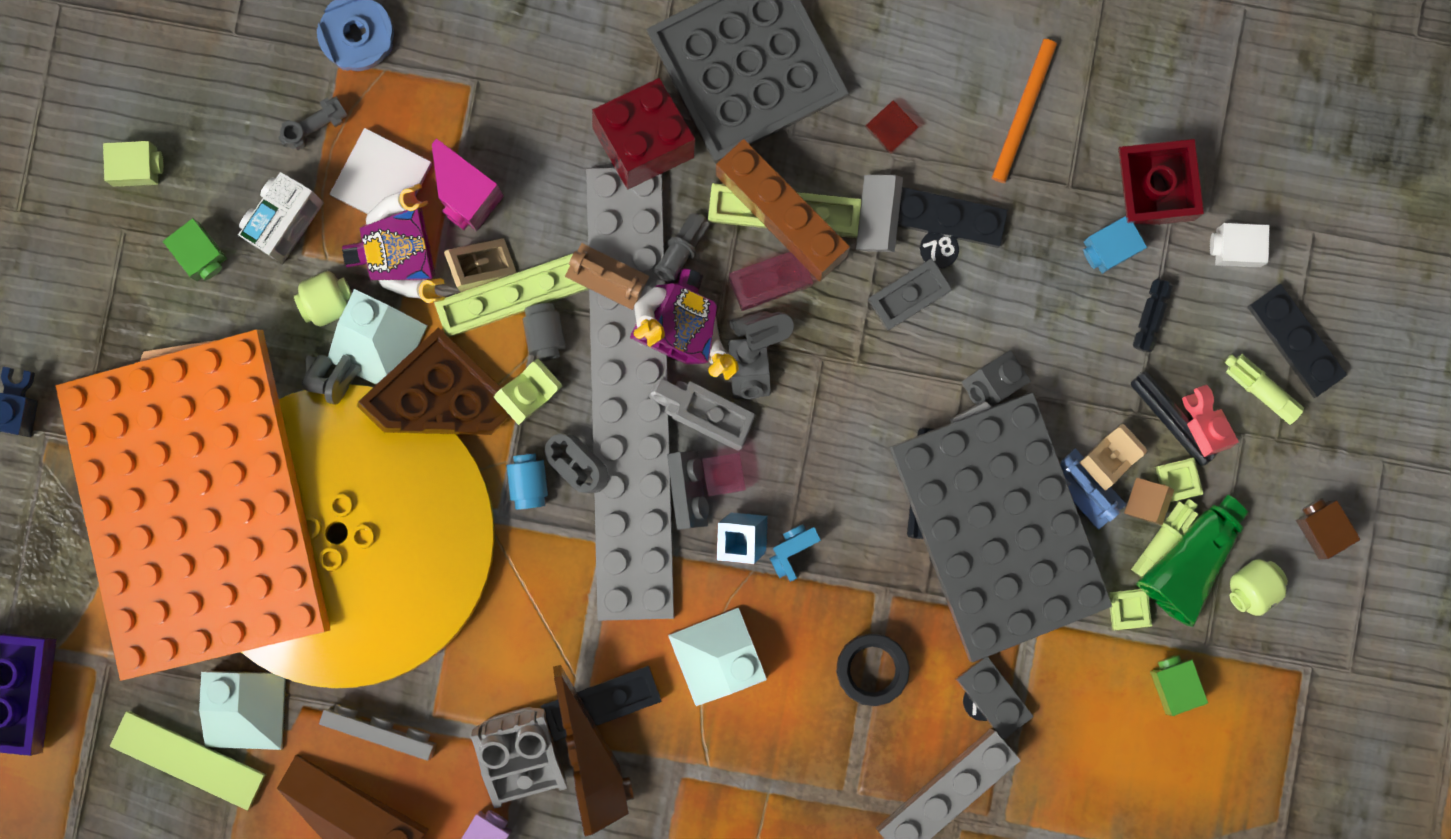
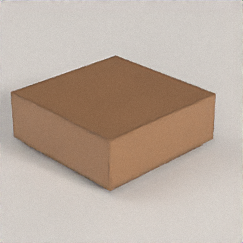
M1136 478L1124 513L1131 517L1163 525L1174 489Z

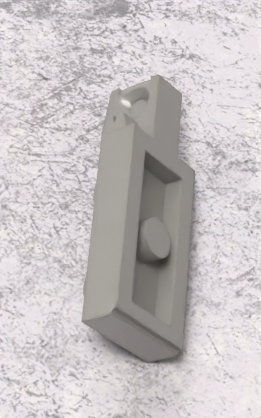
M660 379L654 383L649 394V398L663 406H667L665 413L672 416L673 419L737 451L743 448L755 418L754 413L691 381L687 384L678 381L676 385Z

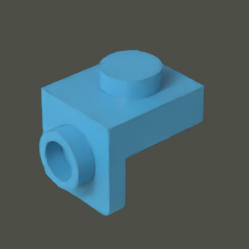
M802 524L784 533L783 536L786 541L772 548L775 556L769 559L779 578L787 576L789 582L797 579L787 558L821 541L814 527L806 531Z

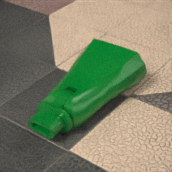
M1226 495L1219 507L1213 505L1195 520L1176 545L1136 583L1137 586L1149 597L1157 600L1158 606L1170 617L1182 624L1194 627L1215 579L1238 538L1237 533H1241L1243 530L1241 523L1249 512L1234 497Z

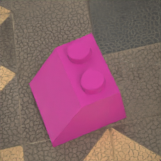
M436 138L432 143L438 197L445 206L442 212L462 230L470 226L477 232L504 195L495 182Z

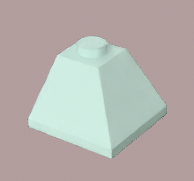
M354 289L337 323L328 358L332 364L337 366L343 355L350 356L352 364L360 365L361 371L357 376L377 384L419 346L428 326Z
M739 608L668 635L696 706L767 680Z
M213 670L201 672L199 712L205 747L282 750L286 678L267 672Z

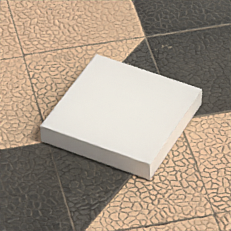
M364 128L330 195L368 214L385 197L402 192L404 189L416 184L422 185L432 163Z

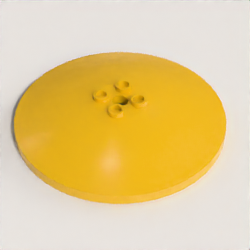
M350 384L344 397L337 405L327 403L324 394L308 392L306 390L292 393L279 399L331 631L241 653L257 665L278 676L306 685L327 688H357L375 685L402 676L426 663L459 634L472 616L486 587L493 562L495 525L492 502L483 475L468 448L456 434L384 433L357 407L358 401L373 388L370 386ZM335 523H343L348 530L346 540L340 544H332L327 536L328 529Z

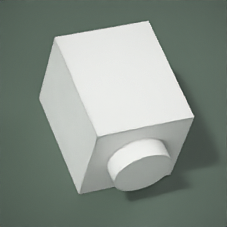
M1223 223L1216 228V233H1212L1210 239V254L1216 256L1215 266L1262 267L1267 264L1269 257V225Z

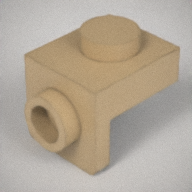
M1121 424L1103 438L1080 461V464L1106 491L1131 465L1147 453V448L1124 424Z

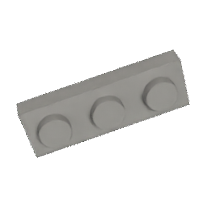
M336 704L335 709L327 708L323 710L319 725L427 761L433 757L437 743L428 741L430 737L428 733L413 728H408L407 733L392 729L394 725L392 721L377 716H372L371 721L356 717L358 710L341 704Z

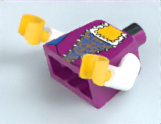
M416 184L404 189L402 192L387 196L367 214L366 224L360 227L362 242L343 245L342 253L347 268L367 264L370 280H378L383 288L405 297L421 298L424 302L432 303L445 299L444 296L439 297L435 293V285L444 284V280L442 278L432 279L436 273L422 207L426 206L428 201L420 202L416 199L415 191L422 188L420 184Z
M682 269L678 284L656 285L635 303L636 325L630 339L684 364H704L709 361L711 365L708 368V372L713 377H718L723 373L724 379L729 380L738 371V362L733 356L725 353L720 341L715 302L698 294L703 275L699 272Z

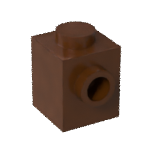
M1320 498L1304 507L1302 510L1305 515L1296 520L1319 560L1329 559L1361 540L1337 500L1325 503L1323 498Z

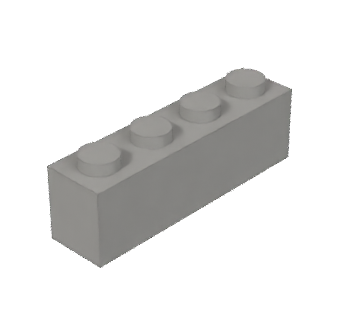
M989 729L877 826L876 829L884 839H931L1021 760L996 731Z

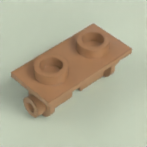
M581 243L578 251L573 253L569 262L570 267L565 275L566 278L631 310L634 309V305L650 277Z

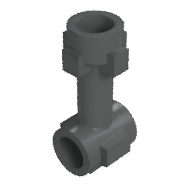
M327 97L320 101L323 109L300 123L290 120L282 123L280 136L278 137L282 145L300 150L305 147L309 134L329 122L334 127L342 124V119L348 115L337 97L331 100Z

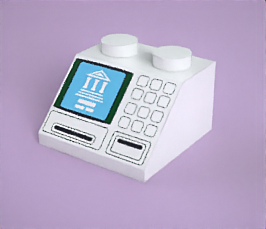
M280 172L276 179L271 177L264 185L260 193L263 199L256 209H249L243 216L239 224L242 230L238 235L283 264L324 202L313 191Z

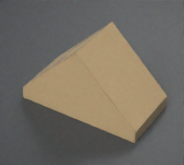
M504 238L448 249L444 252L456 287L460 292L517 273Z

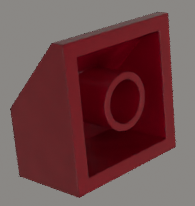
M1195 139L1122 146L1118 148L1127 223L1160 225L1195 221L1204 214Z

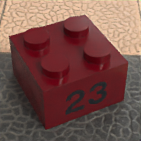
M660 78L592 109V128L627 190L694 158L695 138Z

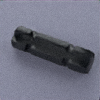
M1155 279L1152 282L1149 291L1151 298H1148L1138 326L1140 332L1136 333L1133 347L1135 349L1149 353L1154 350L1157 340L1155 333L1160 331L1168 306L1165 302L1170 299L1173 290L1172 283L1162 279Z

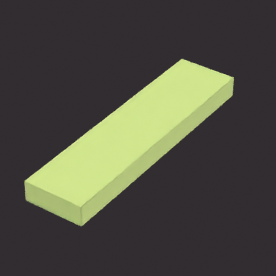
M712 183L708 222L766 228L724 184ZM797 192L839 236L857 238L861 199Z
M570 254L446 297L442 301L434 302L444 333L450 338L525 312L524 309L529 306L551 303L589 289L565 277L573 255Z
M130 711L125 713L110 744V747L247 811L250 810L266 774Z

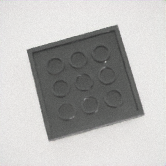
M703 0L646 29L715 164L741 140L745 139L751 146L849 95L800 0Z

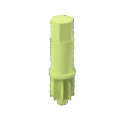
M1231 354L1224 363L1229 366L1226 373L1243 386L1247 392L1254 394L1289 425L1295 422L1303 413L1304 407L1266 376L1265 371L1258 368L1243 354L1237 358Z
M1190 499L1185 504L1180 501L1178 502L1169 517L1163 522V525H1160L1161 528L1131 569L1142 577L1176 545L1198 516L1194 512L1198 506Z

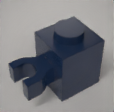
M3 367L1 380L4 390L3 393H0V432L31 438L38 400L26 398L25 394L34 382L35 373L24 370L22 381L15 384L12 380L14 369Z

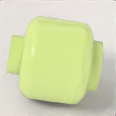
M324 271L302 281L298 286L299 294L294 295V299L306 323L312 321L313 324L321 327L340 319L352 295V291L344 277L338 280L332 272Z
M1261 559L1253 560L1231 577L1230 589L1232 592L1229 595L1230 600L1241 612L1247 611L1255 616L1264 615L1286 597L1288 580L1283 570L1272 561L1266 562Z

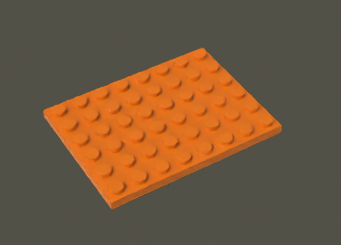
M256 329L55 385L120 681L331 631L263 330Z

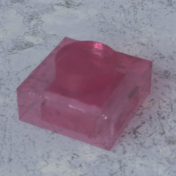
M740 453L702 459L708 497L746 491Z

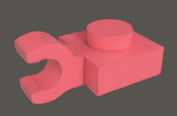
M1208 385L1195 388L1194 394L1182 398L1184 407L1193 417V420L1188 422L1187 425L1204 457L1230 449L1239 443L1223 410L1213 411L1214 396Z

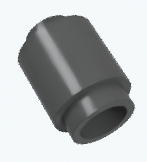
M553 303L536 304L525 308L526 317L522 320L529 355L537 356V359L540 361L560 357L559 351L566 348L560 312L555 311Z

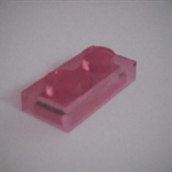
M791 252L731 272L728 276L741 311L801 291L813 285L808 269Z

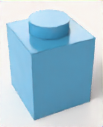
M1125 216L1089 236L1084 241L1087 248L1083 249V252L1090 266L1093 269L1098 267L1103 274L1141 253L1147 246L1134 223H1127Z
M730 513L718 523L717 560L756 563L766 554L768 516Z

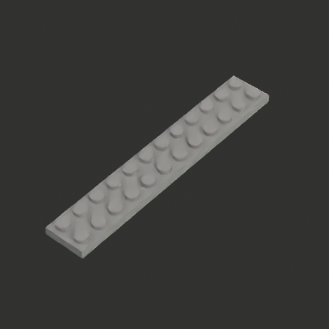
M615 168L586 169L588 246L650 276L639 297L640 299L656 285L665 284V281L660 279L654 272L655 267L664 256L662 174L627 190ZM589 289L593 453L604 463L609 475L605 488L598 493H594L598 621L674 619L671 494L667 454H669L668 414L665 413L667 406H663L649 398L654 383L660 379L667 381V355L630 339L636 325L634 309L631 310Z

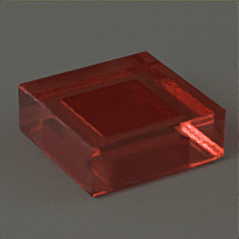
M894 100L865 126L889 154L893 153L919 128Z

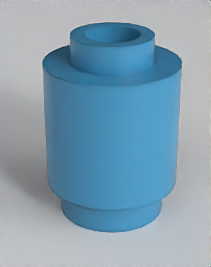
M536 453L513 456L514 463L507 464L506 467L510 500H514L515 509L546 506L545 497L548 496L544 460L536 461Z

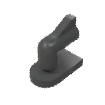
M761 311L744 318L729 320L730 327L738 337L746 335L748 348L751 351L787 339L794 329L792 318L783 312L771 313Z
M318 355L317 357L308 356L306 358V375L302 380V387L308 392L324 394L325 400L329 404H339L349 385L361 371L360 365L352 364L350 356L343 355L331 376L326 378L324 376L332 365L330 359L323 355Z

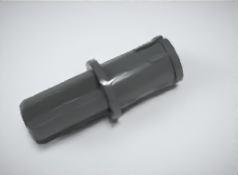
M691 213L676 237L669 239V248L654 269L655 274L663 281L674 283L689 258L692 259L696 255L695 248L709 227V222L703 215Z

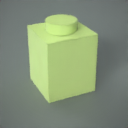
M151 142L103 143L104 181L113 187L158 185V174H162L164 168L163 156L161 151H157V147Z

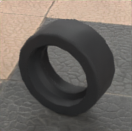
M868 633L855 637L844 646L838 656L836 673L840 686L851 699L862 705L876 707L890 703L901 695L908 683L910 667L906 653L897 642L885 635ZM869 647L881 648L888 652L895 665V675L891 684L878 692H867L857 687L850 673L851 662L855 655L862 649Z

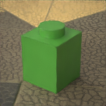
M193 218L163 240V243L189 277L196 281L202 278L206 281L214 277L222 270L221 263L227 260V257L201 223Z
M1174 655L1158 661L1159 668L1150 671L1166 715L1175 716L1208 704L1193 660H1181L1180 655Z

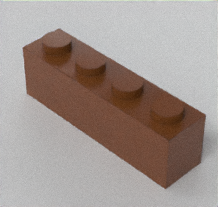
M745 139L741 140L716 164V176L819 282L848 256L850 246Z

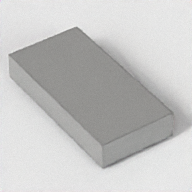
M864 175L857 250L865 252H895L903 177L897 175Z

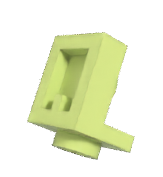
M536 359L523 373L502 387L495 394L494 398L519 425L542 408L558 392L562 384L539 359Z

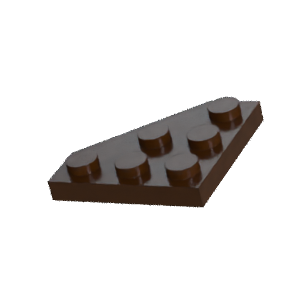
M439 327L357 403V407L384 433L492 435L511 417L494 398L501 387Z

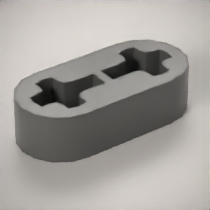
M557 434L548 440L545 447L546 459L575 490L581 493H598L605 488L609 476L606 466L579 438L574 435ZM561 444L568 445L566 452L572 459L561 458L563 454L560 448ZM581 468L593 470L590 475L593 479L592 483H585L587 475Z

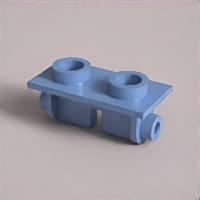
M1075 448L1060 462L1064 477L1071 483L1068 488L1074 504L1099 530L1108 521H1112L1119 515L1120 510L1127 504L1111 487L1105 491L1080 464L1084 457Z

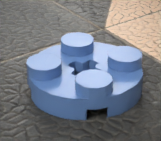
M334 0L324 10L325 14L322 16L317 28L318 42L326 57L342 70L364 71L371 69L382 62L392 51L393 24L386 10L376 1ZM352 24H356L358 28L365 27L366 33L362 35V40L355 42L353 39H346V34L351 32L349 26Z

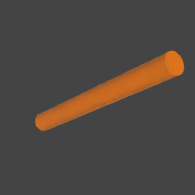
M1043 39L993 172L992 179L995 181L1006 183L1057 43L1052 40Z

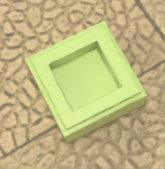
M1194 458L1155 467L1159 484L1174 489L1171 502L1203 495Z
M1141 589L1108 592L1113 606L1110 607L1112 630L1152 626L1149 596Z

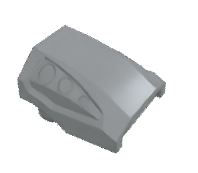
M526 707L493 716L472 729L471 739L477 754L481 775L494 809L502 807L504 802L559 788L560 791L567 789L565 772L551 737L545 709Z

